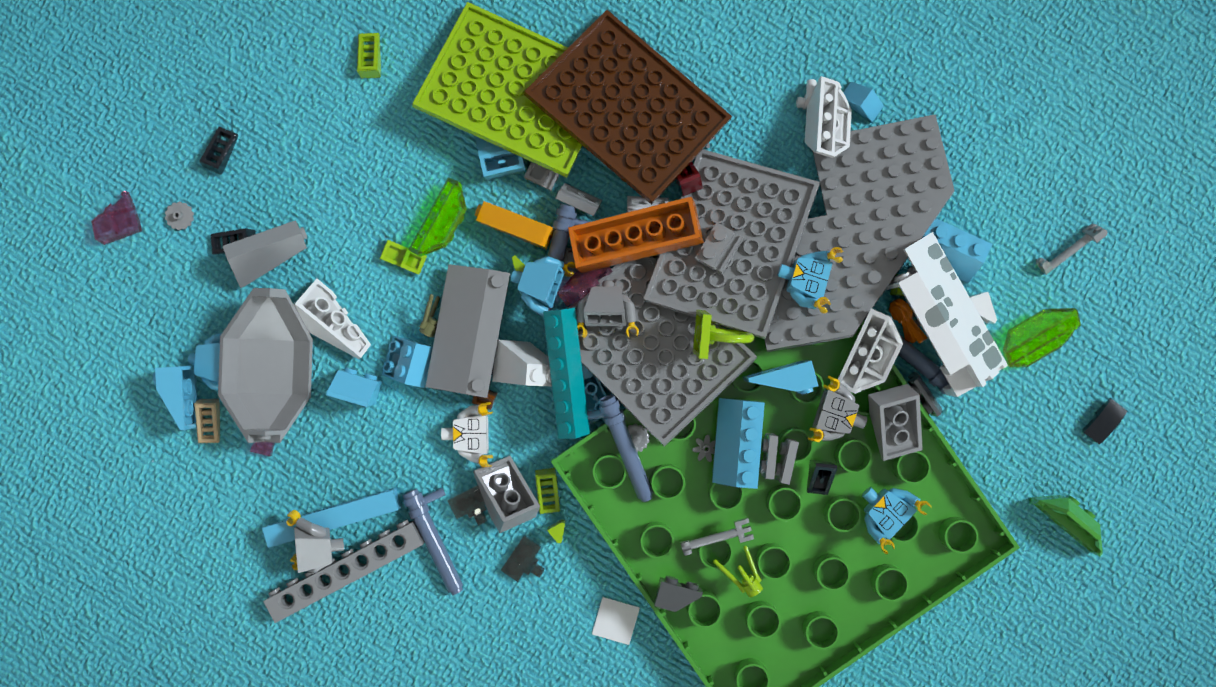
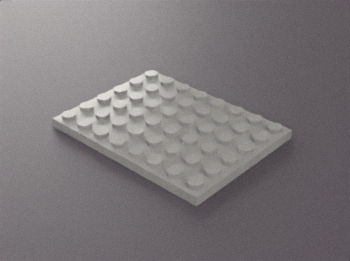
M703 149L697 155L694 166L701 176L703 189L686 196L682 194L681 199L692 196L696 205L703 242L707 239L716 222L734 231L736 234L742 235L744 239L723 274L695 260V256L703 244L660 254L643 299L645 302L695 318L696 310H705L712 315L711 323L733 330L749 332L756 337L766 339L786 279L777 276L781 264L790 267L792 265L819 187V182Z
M650 256L615 265L592 286H602L603 281L611 280L614 282V286L622 288V294L628 295L635 305V326L639 329L638 337L634 329L629 330L630 338L627 337L626 329L628 323H626V326H586L584 323V328L587 329L588 334L583 338V329L578 330L582 364L615 395L619 402L663 446H666L757 359V356L743 343L715 341L713 345L709 344L708 359H699L693 353L696 318L645 302L643 299L657 261ZM591 288L569 307H575L576 316L578 303L590 293ZM711 323V325H715L716 328L728 329L724 326Z

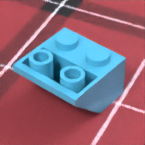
M393 335L389 344L387 358L383 365L382 375L407 385L425 388L433 347Z

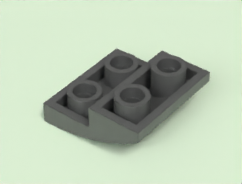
M917 372L908 376L910 380L907 382L920 395V401L927 413L937 417L941 415L942 407Z

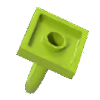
M696 310L693 353L699 359H708L709 344L713 345L715 341L751 343L754 340V335L749 332L716 328L715 325H711L712 315L705 310Z

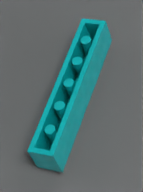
M575 307L543 311L558 439H576L590 434Z

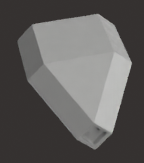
M253 288L220 336L218 396L248 443H280L311 398L313 339L285 289Z

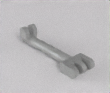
M1094 223L1090 224L1082 230L1084 233L1082 238L1053 260L1048 262L1040 257L1036 260V264L1047 275L1090 241L1098 243L1107 236V230Z
M743 518L734 521V529L691 541L680 542L684 556L692 554L691 549L737 536L740 543L753 540V534L744 536V533L752 531L751 526L742 528V525L749 523V519Z

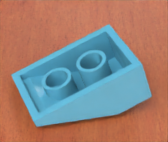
M802 360L743 376V380L747 382L796 391L801 394L813 392V387L818 386L814 367L810 360Z
M194 366L155 368L153 382L156 385V390L180 430L197 428L194 403L198 400Z

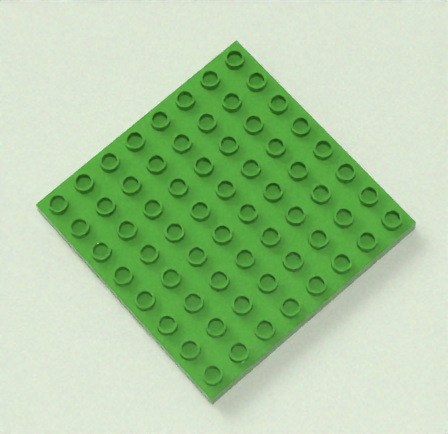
M865 321L861 323L853 337L772 352H767L765 340L754 336V340L751 343H743L757 356V359L666 446H663L647 430L649 434L647 448L637 453L653 490V498L649 501L641 502L637 498L609 426L605 422L551 459L553 466L706 687H819L1020 548L921 402L922 450L885 461L881 459L869 413L868 395L907 384L894 364L884 383L862 390L856 394L851 392L855 397V403L859 405L857 414L867 416V422L863 429L853 426L850 434L845 433L842 438L831 441L815 442L808 440V438L814 436V432L809 429L813 428L812 425L823 391L826 389L823 385L828 386L831 380L827 378L828 376L835 379L839 378ZM802 360H810L814 367L818 386L813 387V392L801 394L796 391L747 382L743 380V376ZM719 398L761 401L765 403L762 441L763 438L765 439V433L778 436L776 464L780 463L781 455L779 454L781 442H785V438L799 442L790 485L779 482L776 479V475L774 479H765L760 473V466L758 489L712 483L714 454H711V462L706 459V456L699 461L698 455L700 452H693L692 449L699 446L696 438L704 442L705 436L709 435L710 442L715 441ZM626 408L623 409L627 427L633 424L642 425ZM761 442L760 462H761V460H763L762 442ZM810 460L832 462L837 465V471L828 495L807 493ZM869 487L877 493L882 489L888 491L892 488L906 490L920 498V501H927L932 506V508L928 505L922 506L921 510L927 513V515L921 514L917 507H915L917 510L915 514L890 539L894 543L895 549L889 544L885 545L884 549L887 550L888 554L883 553L881 544H878L867 531L864 508L869 502L862 497V494ZM743 518L749 519V523L742 525V528L751 526L752 531L744 533V536L753 534V540L740 543L737 536L691 549L692 554L684 556L680 542L691 541L734 529V521ZM744 546H747L757 573L762 580L760 584L763 590L754 597H748L746 592L742 593L738 586L713 563V560L716 559L742 584L743 576L738 570V565L742 566L747 575L752 574L753 576L744 551ZM660 577H675L678 579V582L684 584L687 581L696 583L703 592L701 598L676 612L654 606V598Z

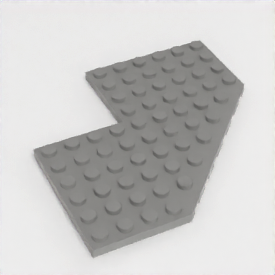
M936 114L850 131V147L834 158L813 152L826 215L807 219L792 265L802 255L818 251H831L834 247H839L844 251L835 255V257H842L843 261L836 263L833 259L830 260L833 264L824 297L829 299L831 305H822V307L828 310L825 314L821 313L818 308L810 309L799 306L790 293L786 291L788 279H786L766 339H764L767 352L854 336L861 323L868 316L870 309H873L880 296L908 259L903 249L923 238L930 225L955 191Z

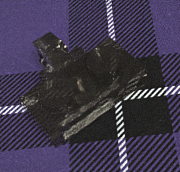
M478 485L448 500L456 519L468 514L469 518L474 516L478 526L487 521L483 513L487 509Z
M524 535L501 568V571L517 582L523 573L529 575L531 572L540 578L545 568L537 564L539 559L535 556L541 546Z

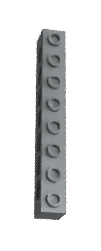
M405 520L396 525L398 529L392 532L388 529L378 535L379 539L373 542L369 539L361 543L360 549L356 551L350 549L341 554L343 558L337 561L333 558L330 565H327L317 573L308 571L305 573L306 577L300 581L297 577L286 583L287 587L283 590H280L278 587L269 592V597L263 602L274 623L422 546L425 542L415 521L408 522V520ZM396 535L403 537V545L395 542ZM377 545H382L386 553L379 554L376 549ZM364 555L367 558V564L360 563L358 556ZM340 565H346L349 573H343L340 570ZM323 574L329 576L330 583H325L322 580ZM304 584H308L312 588L311 593L304 590ZM286 594H290L293 597V603L286 600Z

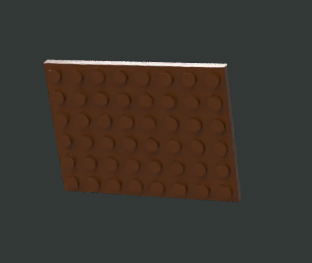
M608 10L524 91V95L651 205L732 118L726 110Z

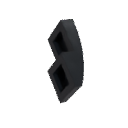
M1110 397L1096 411L1097 415L1082 430L1100 445L1118 426L1128 411Z

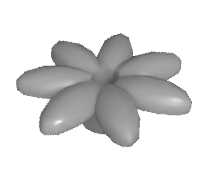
M709 435L705 436L704 442L696 438L699 446L694 447L692 451L700 452L698 455L699 461L706 456V459L711 462V454L715 452V448H713L715 447V441L710 442Z

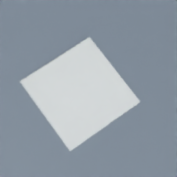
M602 597L592 635L629 645L640 608Z

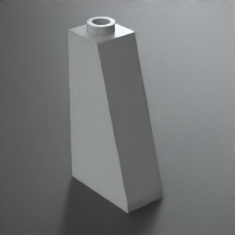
M295 220L224 245L223 249L240 288L306 249L304 240L308 238L304 228H299Z

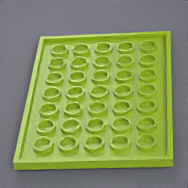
M467 2L412 103L413 108L566 178L583 146L524 95V91L568 47Z

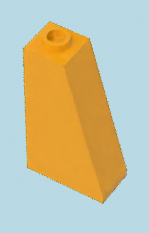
M483 201L482 205H478L475 212L478 223L547 250L553 235V227Z

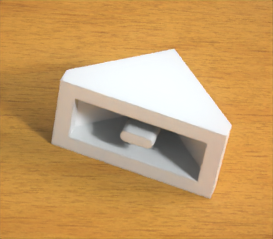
M989 292L969 296L982 320L988 324L996 323L997 317Z

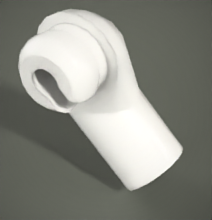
M807 80L805 97L797 98V108L807 109L808 102L817 84L816 80Z

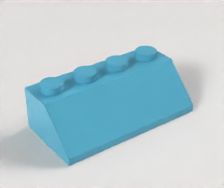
M936 218L923 237L933 232L958 278L965 283H969L984 264L993 244Z
M719 398L712 483L758 489L764 402Z

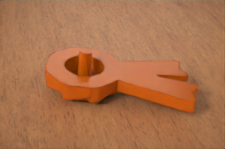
M902 299L892 301L889 312L894 320L902 324L905 340L911 343L916 341L921 343L926 340L927 336L912 319L913 312L909 304Z

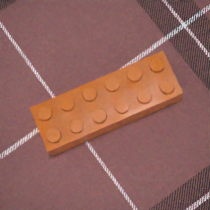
M692 196L568 227L575 266L581 273L704 243L696 205Z

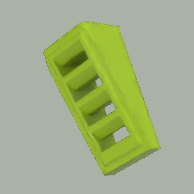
M379 33L358 34L357 72L360 78L381 77ZM364 42H374V44L364 45ZM365 59H374L373 61H365Z
M556 469L535 470L540 514L560 512ZM553 485V487L541 488V486ZM554 493V496L542 497V494ZM555 501V504L543 505V502Z

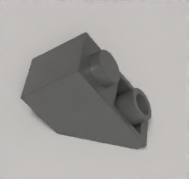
M660 577L654 598V606L676 612L701 598L703 592L696 583L687 581L684 584L678 582V579L675 577Z

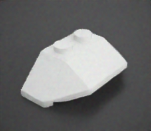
M821 76L807 105L805 143L814 153L834 158L850 147L852 110L841 90L840 83Z
M872 308L870 309L838 378L839 382L846 386L850 392L856 394L886 381L903 345L892 317Z

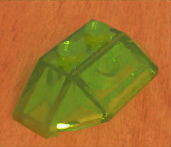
M449 177L447 178L410 245L409 251L421 257L446 248L453 240L454 233L462 223L467 211L460 182Z
M1076 308L1043 309L1009 329L1003 347L1004 357L1008 366L1028 367L1061 348L1072 336L1075 329L1081 326L1078 310Z

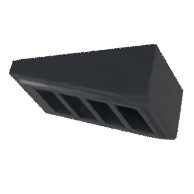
M218 127L199 161L201 165L208 170L222 175L238 139V134ZM221 136L228 138L229 141L227 142L220 138ZM218 144L223 145V146H225V148L222 149V148L218 147L217 145H218ZM214 152L220 153V157L214 155Z
M245 228L211 234L212 254H225L224 249H221L220 238H222L224 246L229 244L228 237H230V243L237 241V236L241 240L255 235V230Z

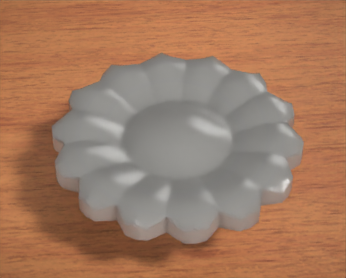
M174 202L165 211V220H167V224L172 229H187L188 226H191V222L194 221V212L187 203Z
M628 425L627 428L637 452H642L649 443L647 429L643 428L642 425Z

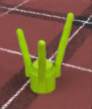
M744 546V551L753 576L752 574L747 575L742 566L738 565V570L743 576L742 584L716 559L713 560V563L738 586L742 593L746 592L748 597H754L763 590L760 584L762 580L757 573L747 546Z

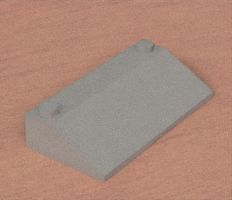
M448 265L425 387L488 398L510 273L491 269Z

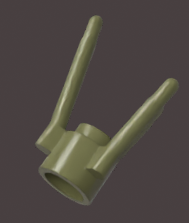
M430 294L419 331L428 337L434 338L438 320L433 318L440 297H436L432 306L434 295Z

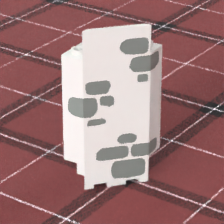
M932 232L903 249L913 267L907 269L908 272L896 275L887 287V290L897 287L901 288L943 363L940 369L949 385L943 387L945 394L959 397L975 387H984L986 381L993 379L1008 364Z

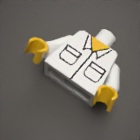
M491 402L467 407L458 413L457 419L453 420V428L441 429L442 440H453V449L457 450L459 455L479 464L481 467H492V465L487 463V459L493 458V455H484L489 452L488 415L492 414L493 411L488 412L486 407Z

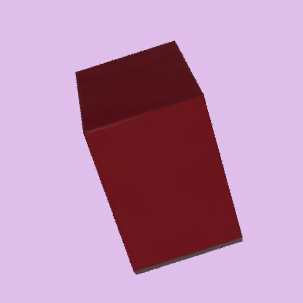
M691 162L676 178L683 196L703 189L701 176Z

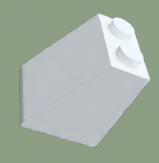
M498 340L494 357L492 382L526 386H552L549 358L531 342Z

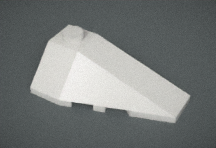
M316 279L295 302L294 306L309 333L360 359L370 347V342L360 328L351 322L347 316V310L345 308L342 309L336 301L337 296L320 280Z

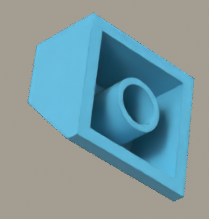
M346 367L345 370L337 371L326 395L369 407L376 404L382 381L377 380L378 376L365 373V376L357 374L358 370Z

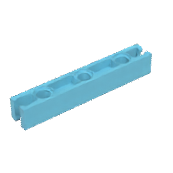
M392 488L301 515V517L332 530L397 511L402 505L397 488ZM288 519L263 527L262 530L267 547L270 548L294 541V527H296V524L288 526L286 524Z

